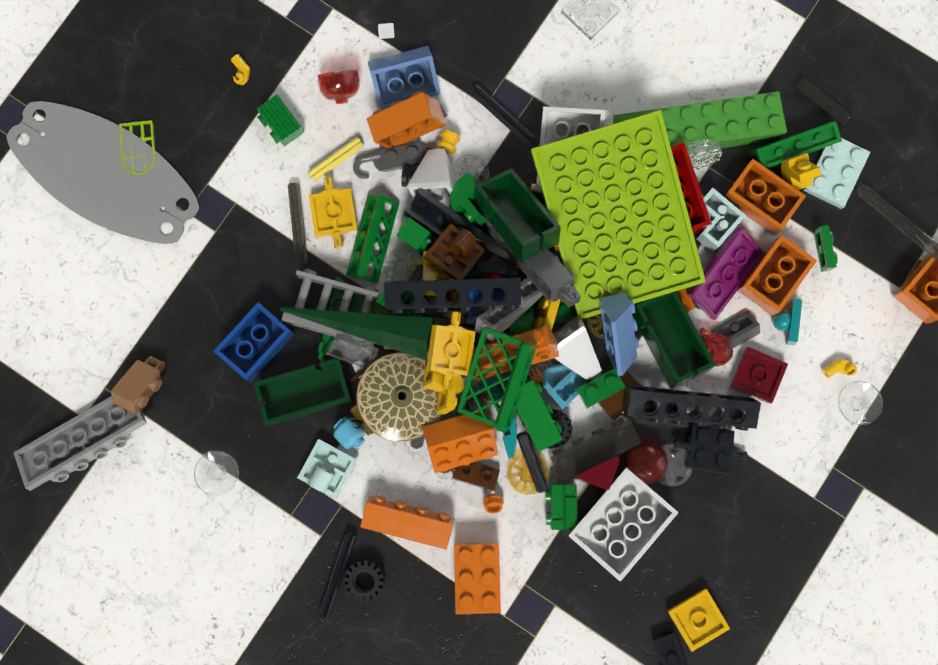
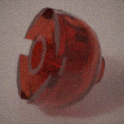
M356 70L317 75L321 94L328 100H335V104H346L349 98L354 97L358 93L360 77Z
M637 442L625 454V468L629 469L646 485L656 484L668 472V456L663 448L655 442Z

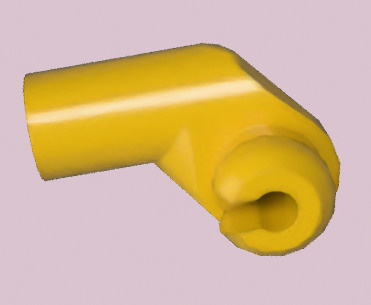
M237 54L231 59V62L238 69L233 79L236 84L244 85L249 80L250 67Z
M836 359L822 369V372L827 378H830L837 372L853 376L857 372V366L851 361Z

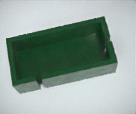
M512 168L475 185L474 203L484 216L487 215L488 221L521 262L538 255L539 249L544 252L559 244L560 225Z
M676 291L651 298L635 306V313H632V316L639 330L644 329L642 336L670 389L708 373L716 366Z
M335 358L319 363L323 370H319L317 365H312L254 382L258 402L268 404V406H260L264 424L266 426H273L353 402L342 360Z

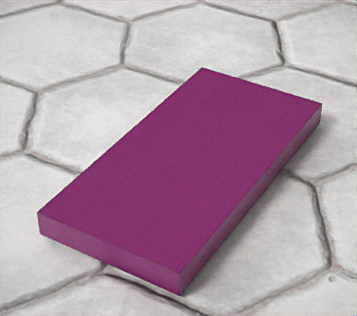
M737 226L704 269L703 273L706 282L692 286L687 295L710 319L716 320L765 253L743 227Z

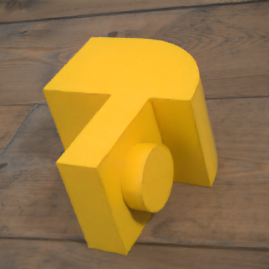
M808 153L786 159L781 164L782 179L797 190L813 185L812 178L821 176L820 167L809 161Z
M425 366L422 388L438 391L436 413L445 415L456 407V394L464 391L463 378L461 375L453 376L452 390L443 389L444 375L436 371L426 370L427 366Z

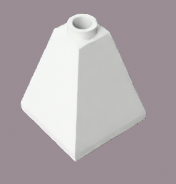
M435 147L433 150L427 151L408 183V189L414 198L417 191L422 188L447 207L453 208L450 202V194L453 191L455 179L449 157L444 148Z
M576 316L553 333L557 340L559 357L555 359L586 380H594L601 375L602 370L583 319L579 320Z

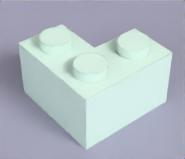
M714 188L704 197L712 225L705 228L697 238L712 253L746 216Z

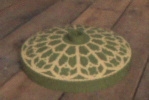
M403 352L391 353L378 358L364 371L357 386L356 404L361 419L373 433L390 441H410L424 435L423 426L438 422L442 415L436 413L438 391L422 388L424 369L427 366L426 360ZM399 392L405 393L406 398L404 400H399Z

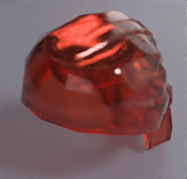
M701 327L700 336L716 364L715 367L727 364L732 359L734 352L731 341L720 334H709L707 329Z

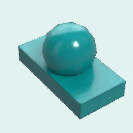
M793 299L790 312L781 310L772 319L773 325L777 330L788 331L786 343L788 345H795L798 342L802 299Z

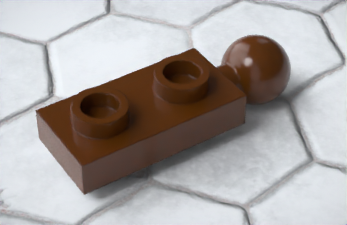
M472 462L469 465H462L445 472H440L445 474L452 471L453 480L494 492L500 469Z

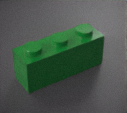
M527 379L516 412L525 430L528 432L535 450L540 452L562 440L560 434L563 432L557 421L553 422L550 416L553 411L547 401L543 402L540 395L543 391L537 381L534 382L532 379Z

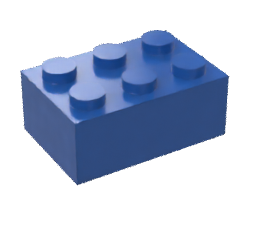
M258 302L219 344L214 352L246 381L252 382L293 337L294 333Z

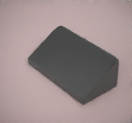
M747 310L711 330V334L721 351L726 353L759 335L760 324Z

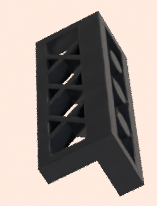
M422 188L417 191L414 200L403 214L406 218L412 219L428 230L436 239L442 235L450 224L461 230L462 228L457 225L459 224L463 229L470 231L475 237L482 240L483 243L479 240L476 243L484 249L491 240L490 236Z

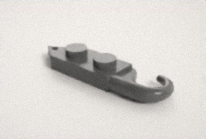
M417 142L362 154L354 160L353 171L359 178L368 179L369 175L362 174L359 170V166L365 162L373 161L374 166L380 172L403 169V166H419L427 151L433 150V148Z

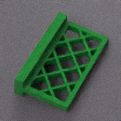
M486 326L483 327L457 412L496 427V430L503 433L509 430L538 344L523 341ZM488 334L495 336L499 344L490 350L486 344ZM510 342L520 345L517 355L511 358L504 346ZM501 348L506 360L496 364L491 352ZM487 354L492 367L483 371L479 360L480 357ZM508 362L511 374L503 379L498 366ZM494 369L499 381L489 385L484 373ZM480 376L486 388L476 392L472 382L475 377ZM501 383L504 396L496 400L491 388ZM487 390L492 403L483 406L477 394ZM474 397L479 408L475 411L465 408L467 399ZM494 404L498 412L496 420L488 418L485 408Z

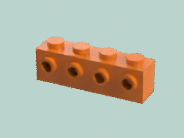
M548 326L513 336L526 342L530 341L538 344L531 365L559 357L556 337ZM498 341L487 344L489 350L499 345ZM512 342L504 345L510 358L517 355L520 345ZM476 347V348H473L472 362H473L474 355H475V352H476L477 347ZM501 348L491 352L496 364L506 360ZM487 354L480 357L479 364L483 371L492 367ZM508 362L498 366L501 374L511 371ZM492 369L484 373L486 378L495 376L496 373ZM480 376L475 377L477 381L482 380Z
M380 495L370 496L366 501L361 528L447 550L455 518L451 517L450 514L446 512H430L428 508L417 506L416 508L407 506L408 504L403 501H388Z

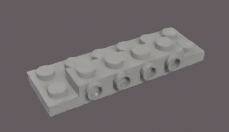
M111 396L15 451L14 456L25 488L31 491L48 480L63 482L69 478L68 474L73 471L86 469L88 463L92 460L105 458L108 455L107 452L111 449L124 447L127 444V440L132 438L130 433L147 424L142 409L137 414H134L114 404Z

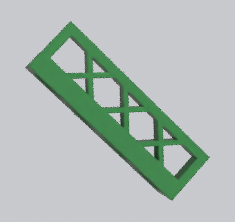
M833 121L748 151L750 157L756 156L758 163L766 168L781 164L784 160L803 153H811L839 143L842 139L837 123Z
M369 194L367 196L346 272L347 276L378 283L399 202L382 194ZM385 203L392 205L387 216L383 210ZM383 222L385 232L380 236L378 226ZM378 243L380 248L379 254L374 256L372 251L373 245ZM371 263L374 267L373 276L366 274L367 267Z

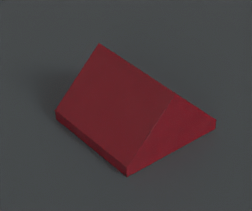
M611 456L574 474L573 477L595 487L610 490L619 458L618 456Z

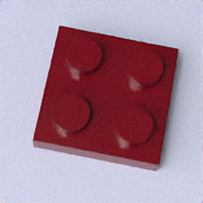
M746 347L730 387L768 404H772L788 363L753 348Z

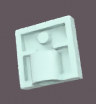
M318 439L297 478L314 489L337 499L358 459Z

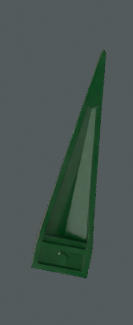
M294 307L280 308L283 312L423 360H428L432 325H451V318L437 315L367 313Z

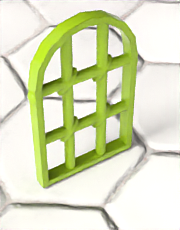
M153 121L119 124L123 167L131 174L140 175L146 173L152 168L155 160ZM145 124H150L151 137H145ZM140 125V139L145 143L147 140H152V163L145 170L144 161L143 172H134L133 152L130 155L131 157H123L121 127L129 126V131L133 133L132 126ZM132 158L133 172L125 166L124 159Z

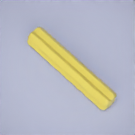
M355 137L308 171L309 176L313 181H317L364 147L362 141Z

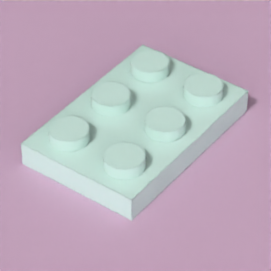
M844 139L839 143L823 148L816 163L820 167L821 176L812 178L813 185L804 188L803 191L840 209L844 208L870 152Z

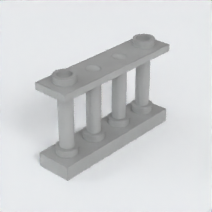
M304 269L303 272L296 271V275L303 279L295 308H304L312 282L324 285L317 309L326 310L332 288L345 291L339 311H348L354 293L365 296L361 312L370 313L374 299L377 300L381 293H378L379 290L374 287L366 286V289L316 276L317 273L309 269ZM286 312L283 313L282 321L286 324L357 344L369 345L368 340Z

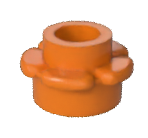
M489 494L483 499V507L486 512L495 514L503 509L504 499L500 498L499 495Z

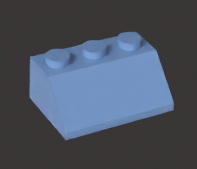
M428 46L368 61L380 109L389 108L396 101H405L416 92H424L430 97L441 94L432 54Z
M625 293L599 299L606 352L618 376H622L637 359L636 349L639 348V341L634 331H637V324L632 316V313H635V306Z

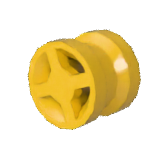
M441 130V139L436 143V147L444 148L447 154H455L457 150L456 144L460 142L461 137L452 131Z

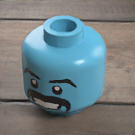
M345 416L335 424L334 437L345 449L352 447L357 449L365 442L363 438L366 434L365 430L355 417L348 418Z

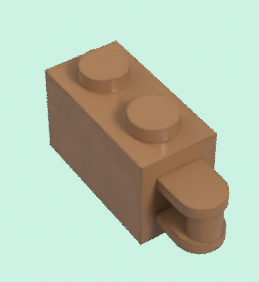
M149 356L145 362L137 360L111 390L113 403L137 414L141 408L147 405L150 396L160 389L162 385L160 373L165 367V362L153 356Z

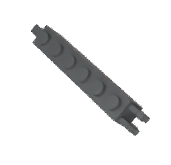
M488 219L482 224L548 301L555 302L560 299L568 307L580 301L581 296L574 287L575 278L572 272L561 264L556 255H553L549 250L542 252L539 249L538 255L521 262Z

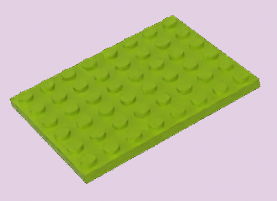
M661 110L530 149L547 210L561 227L559 244L557 246L562 264L572 272L575 278L574 287L581 296L580 301L574 304L579 320L601 314L599 303L601 298L625 293L627 298L635 304L706 282Z

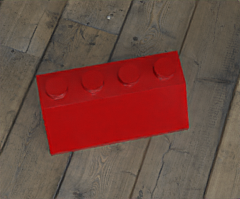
M683 142L671 147L692 231L693 234H696L712 225L686 144Z

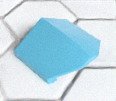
M564 364L549 366L542 373L543 387L562 409L578 395L576 389L587 384L582 376Z

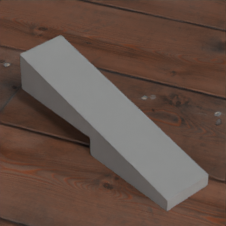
M526 278L521 282V305H517L515 310H503V306H494V310L486 311L477 317L475 330L481 334L483 327L486 326L503 332L541 298L543 294L529 278ZM488 334L486 339L492 342L496 337Z

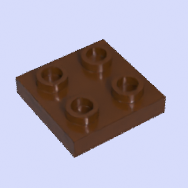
M450 224L425 254L424 259L451 279H464L483 255L485 249L476 243L477 239L470 231L466 229L459 230Z

